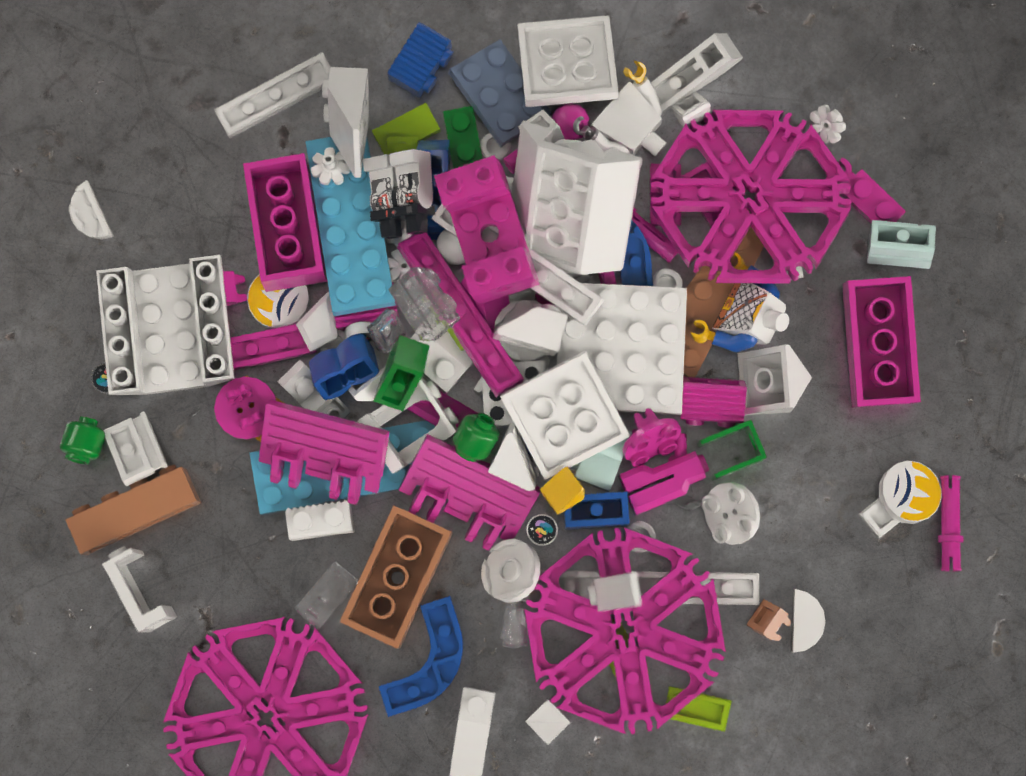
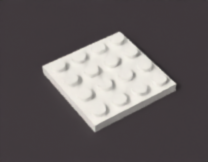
M581 283L604 301L586 326L568 315L557 353V365L586 350L618 412L645 413V410L650 408L654 414L681 415L687 288Z

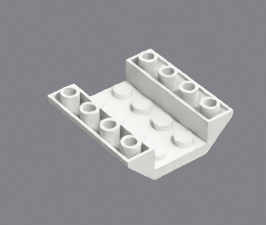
M523 121L520 128L512 197L528 248L556 267L579 275L621 271L624 266L642 158L611 149L601 159L551 143L553 130Z
M221 255L189 258V264L132 271L128 267L96 271L109 395L164 393L210 387L235 379Z

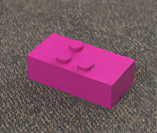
M305 153L244 163L243 168L260 280L265 291L270 292L327 282L310 169Z
M911 276L846 281L842 284L851 407L920 403Z

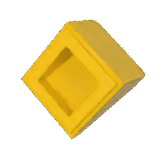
M567 466L540 488V492L557 515L584 500V488Z

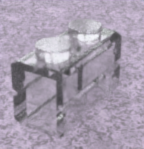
M413 267L401 277L402 279L395 282L389 288L390 294L421 341L438 340L447 332V329L453 327L460 320V316L455 310L457 308L456 302L450 295L442 291L438 285L440 283L439 276L429 268Z

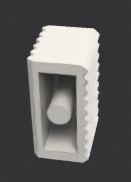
M338 500L336 504L332 501L330 505L328 503L324 505L319 503L318 506L313 504L311 507L306 505L305 508L302 506L299 508L294 507L293 509L287 508L285 511L289 540L292 541L355 532L352 505L346 500L343 503Z

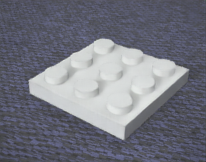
M609 15L518 24L525 107L618 99V84Z
M586 350L500 394L505 407L545 480L556 475L564 467L567 466L569 468L630 437Z

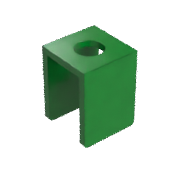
M752 420L706 437L697 443L698 448L745 430L756 456L711 476L712 481L752 466L767 458Z

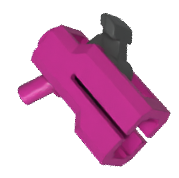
M680 433L679 438L675 441L677 448L674 450V454L668 458L667 463L655 468H650L643 464L618 475L624 492L628 494L657 483L652 487L628 496V502L635 516L665 503L676 504L688 511L699 508L702 505L701 501L692 498L691 484L704 480L706 478L705 473L709 472V467L703 454L697 455L696 451L687 454V434Z

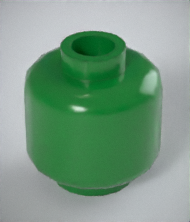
M479 413L478 415L469 414L462 419L454 433L453 444L457 454L463 459L471 462L484 460L490 456L499 440L500 432L495 425L494 419L484 413Z
M80 416L79 421H70L66 424L60 443V450L65 454V459L78 464L89 465L90 461H95L99 458L105 439V432L97 427V420Z

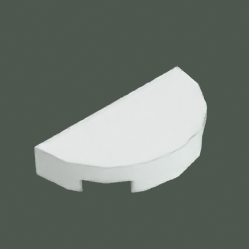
M88 180L84 181L76 187V192L71 198V204L69 205L71 221L80 232L90 238L106 239L114 237Z
M794 589L791 653L806 651L816 645L823 635L826 623L824 610L818 600L808 592Z

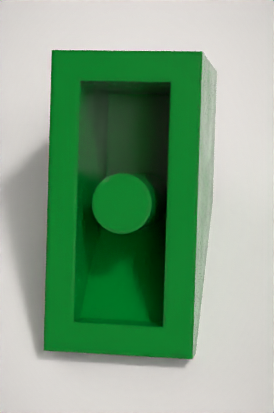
M399 335L388 357L373 401L404 411L424 374L430 345Z

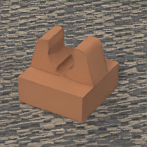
M763 599L748 621L747 626L770 640L780 641L782 637L776 632L782 624L789 627L791 621L787 617L788 613Z

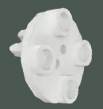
M736 482L721 483L711 489L709 494L702 499L706 523L716 542L730 545L742 544L754 536L759 527L760 512L755 497L744 485Z

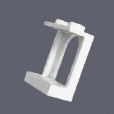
M421 378L404 411L419 401H430L440 415L439 422L434 429L397 452L388 439L385 463L392 474L397 473L412 463L427 434L445 441L454 435L457 430L455 425L459 423V420L450 407L444 409L438 400L442 395L432 380L427 383L424 378ZM382 405L372 413L359 419L358 423L382 429V425L403 411Z
M125 546L108 555L110 560L103 563V566L137 631L152 632L177 618V615L172 606L160 605L150 610L127 567V564L144 556V553L132 548L126 549Z

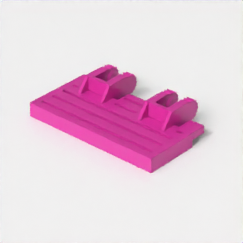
M270 400L265 406L258 462L271 465L270 482L276 484L282 479L285 461L291 462L288 485L296 489L300 484L303 464L306 461L305 474L329 480V498L335 500L341 495L344 477L350 478L347 501L355 505L360 497L363 476L366 477L364 490L373 493L379 492L390 431Z
M427 434L399 487V491L411 496L416 485L420 486L408 512L416 515L426 495L434 498L435 501L427 512L426 520L434 523L446 499H449L443 511L458 519L468 522L473 511L476 512L464 539L466 541L472 542L476 538L483 522L492 526L484 537L482 548L489 551L500 532L501 539H514L538 498L540 487L536 486L535 490L527 491L489 473L490 463L484 460H477L476 462L467 461L457 454L454 446Z

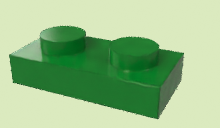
M472 106L443 111L447 138L450 140L453 169L482 160V151Z

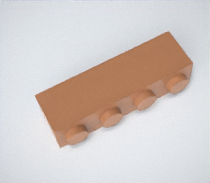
M176 465L168 466L158 472L159 477L153 480L141 479L129 485L131 490L122 494L115 491L101 497L102 503L90 507L89 504L74 509L72 511L73 516L65 519L79 553L89 555L200 504L201 501L187 469L183 467L177 468Z

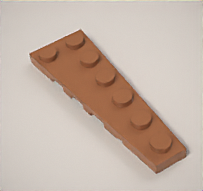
M752 227L749 228L735 251L742 257L745 265L748 267L755 265L764 248ZM732 256L730 263L733 267L737 265L738 259ZM702 266L686 287L687 302L683 374L686 377H696L713 342L707 340L704 343H697L693 340L690 332L695 334L704 332V329L694 325V321L703 320L710 331L716 332L712 327L734 283H716L721 271H717V275L713 280H708V274L711 270L708 266Z

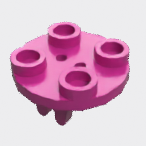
M244 376L233 379L224 385L216 396L214 407L216 420L226 433L236 439L248 440L260 437L263 430L266 403L270 400L276 401L275 394L266 383L257 378ZM250 403H254L253 408L249 407ZM239 408L243 409L242 413H238Z
M650 408L645 410V419L639 413H635L634 421L637 429L632 430V435L622 448L626 460H629L632 466L638 467L658 454L664 456L672 453L677 448L675 441L681 433L678 421L672 418L659 420Z

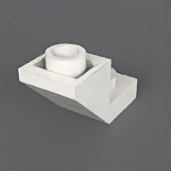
M301 360L277 381L305 409L343 419L351 412L338 397L329 400L322 398L313 386L310 369Z

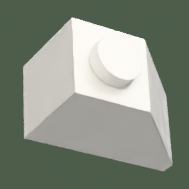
M543 304L542 307L537 306L499 327L495 331L493 339L554 356L559 351L568 315L562 314L559 307Z

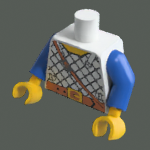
M734 253L733 257L738 259L737 265L734 266L735 269L759 270L752 265L750 267L746 266L742 257L738 253ZM734 283L712 327L716 332L710 331L705 321L695 320L694 325L704 329V332L701 334L690 332V334L697 343H704L710 340L713 341L712 345L732 352H741L754 347L756 344L767 345L770 343L775 331L783 332L789 325V317L785 314L786 304L779 300L780 291L775 283Z

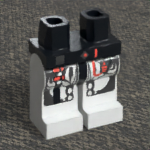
M410 149L363 159L364 171L369 172L370 206L372 209L370 218L371 221L379 222L381 237L386 239L402 237L401 221L405 220L407 234L427 233V216L435 215V207L432 205L433 189L430 152Z

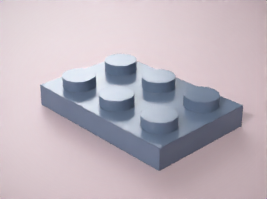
M501 39L449 70V75L500 148L520 136L518 126L523 121H527L541 110H544L549 116L552 114L547 105L525 107L522 69Z

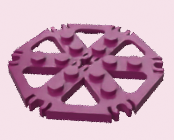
M712 110V114L706 112L703 118L706 125L700 126L693 119L690 122L689 129L686 123L652 176L650 192H659L662 196L658 198L651 197V212L688 268L696 259L693 272L697 273L700 267L708 266L711 269L708 274V280L711 281L716 277L717 271H721L716 283L790 284L791 280L794 282L798 280L799 273L795 269L796 267H803L808 274L812 273L813 264L815 269H817L850 213L852 199H843L839 194H849L851 184H849L850 179L812 125L803 133L806 127L805 120H802L797 127L789 124L792 117L790 112L784 116L783 122L779 120L783 116L784 110ZM763 127L769 132L751 164L748 163L727 132L729 128ZM695 148L702 153L718 178H673L672 172L686 150ZM800 149L810 151L826 174V179L780 178L795 153ZM747 190L750 193H757L754 201L750 197L744 198ZM678 212H721L702 244L696 247L688 244L673 221V216ZM783 213H822L827 216L829 223L817 243L813 247H806ZM750 227H752L774 260V266L769 270H738L730 263L732 256Z
M623 527L625 541H621V531L619 528H614L615 538L611 542L604 539L603 531L600 530L597 533V540L600 544L596 546L593 540V533H591L542 573L538 580L545 582L548 586L544 588L542 585L536 584L534 589L540 591V601H526L529 607L538 608V612L524 610L536 682L541 677L548 675L549 679L544 680L539 688L543 690L546 686L553 685L557 690L555 696L550 699V702H557L563 695L566 697L565 700L556 708L626 734L624 722L627 720L629 721L628 730L631 734H635L634 724L636 721L644 720L647 731H652L653 724L650 717L654 716L656 729H658L712 685L714 681H709L702 675L706 673L711 677H717L719 673L710 670L709 662L714 658L720 661L724 660L721 654L712 653V648L721 649L724 652L726 650L714 579L712 578L709 583L702 586L700 582L705 581L709 577V571L704 572L701 576L693 573V566L700 560L698 558L692 559L686 566L684 561L692 553ZM634 548L645 549L663 556L671 562L670 572L640 596L642 604L640 606L598 612L597 605L591 606L589 599L563 590L559 585L561 574L584 556H592L596 559L600 578L632 573L629 553ZM696 596L703 601L708 635L704 640L696 641L657 626V624L690 597ZM630 611L633 612L634 621H631ZM621 613H623L627 626H633L634 632L629 633V639H627L628 648H626L623 636L616 635V628L621 626ZM611 614H614L615 624H612ZM549 619L555 620L593 635L560 663L551 664L545 659L541 636V625L544 621ZM634 637H637L638 646L635 645ZM615 640H618L619 649H616ZM645 655L682 669L690 676L689 685L665 705H657L653 702ZM613 661L620 700L619 709L615 713H606L581 703L577 698L578 689Z
M286 617L212 631L217 635L220 643L217 644L213 636L206 635L205 638L210 643V648L207 652L201 651L197 645L192 647L194 654L200 657V659L197 661L191 652H188L163 723L167 721H177L176 725L166 726L163 728V731H174L177 734V740L175 743L167 744L166 748L170 750L178 747L181 748L180 752L168 755L186 776H206L194 762L193 755L195 751L203 747L241 740L228 776H264L272 752L292 776H348L368 715L355 716V713L364 712L369 709L368 705L358 706L354 702L355 696L365 693V689L356 688L351 690L350 687L355 684H363V682L316 627H314L310 639L306 638L311 630L309 624H305L303 631L296 634L293 631L295 619L290 618L287 621L286 631L282 629ZM269 634L275 639V645L261 685H259L233 654L232 645L239 639ZM310 651H318L340 677L338 686L330 690L291 697L305 656ZM199 673H206L235 708L198 716L188 715L184 706L194 677ZM263 698L269 704L268 706L262 701ZM255 705L260 711L263 710L265 713L273 712L274 716L271 720L277 732L272 726L270 727L267 724L261 726L258 723L261 716ZM279 718L283 720L286 724L285 726L278 720ZM344 721L349 727V733L339 761L335 764L326 763L297 729L329 722Z

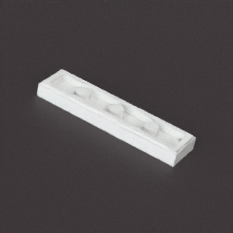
M322 52L214 110L229 138H232L322 90L323 79H329L331 67Z

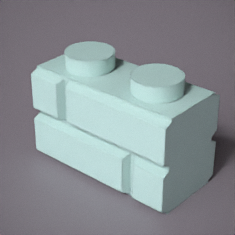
M872 220L868 238L867 263L930 269L935 250L936 226L924 224L919 226L913 223Z

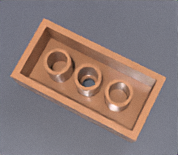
M393 505L341 617L340 623L400 649L453 533ZM401 572L403 574L404 580L402 583L395 584L392 581L393 573Z

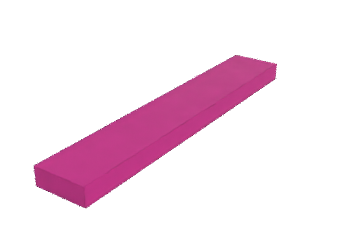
M427 233L416 234L399 242L398 250L429 297L431 296L439 307L460 344L495 397L523 383V376L499 340L493 339V331Z

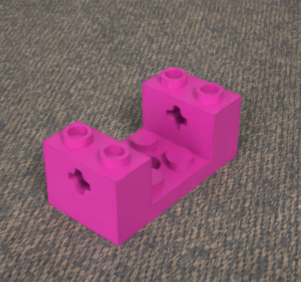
M493 155L435 175L434 178L442 204L451 215L466 265L462 266L471 297L479 304H483L540 285L503 166L496 156ZM489 226H495L499 231L497 239L493 242H485L482 238L484 229Z

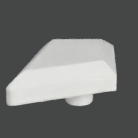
M329 292L296 324L310 352L339 338L335 316L332 313Z

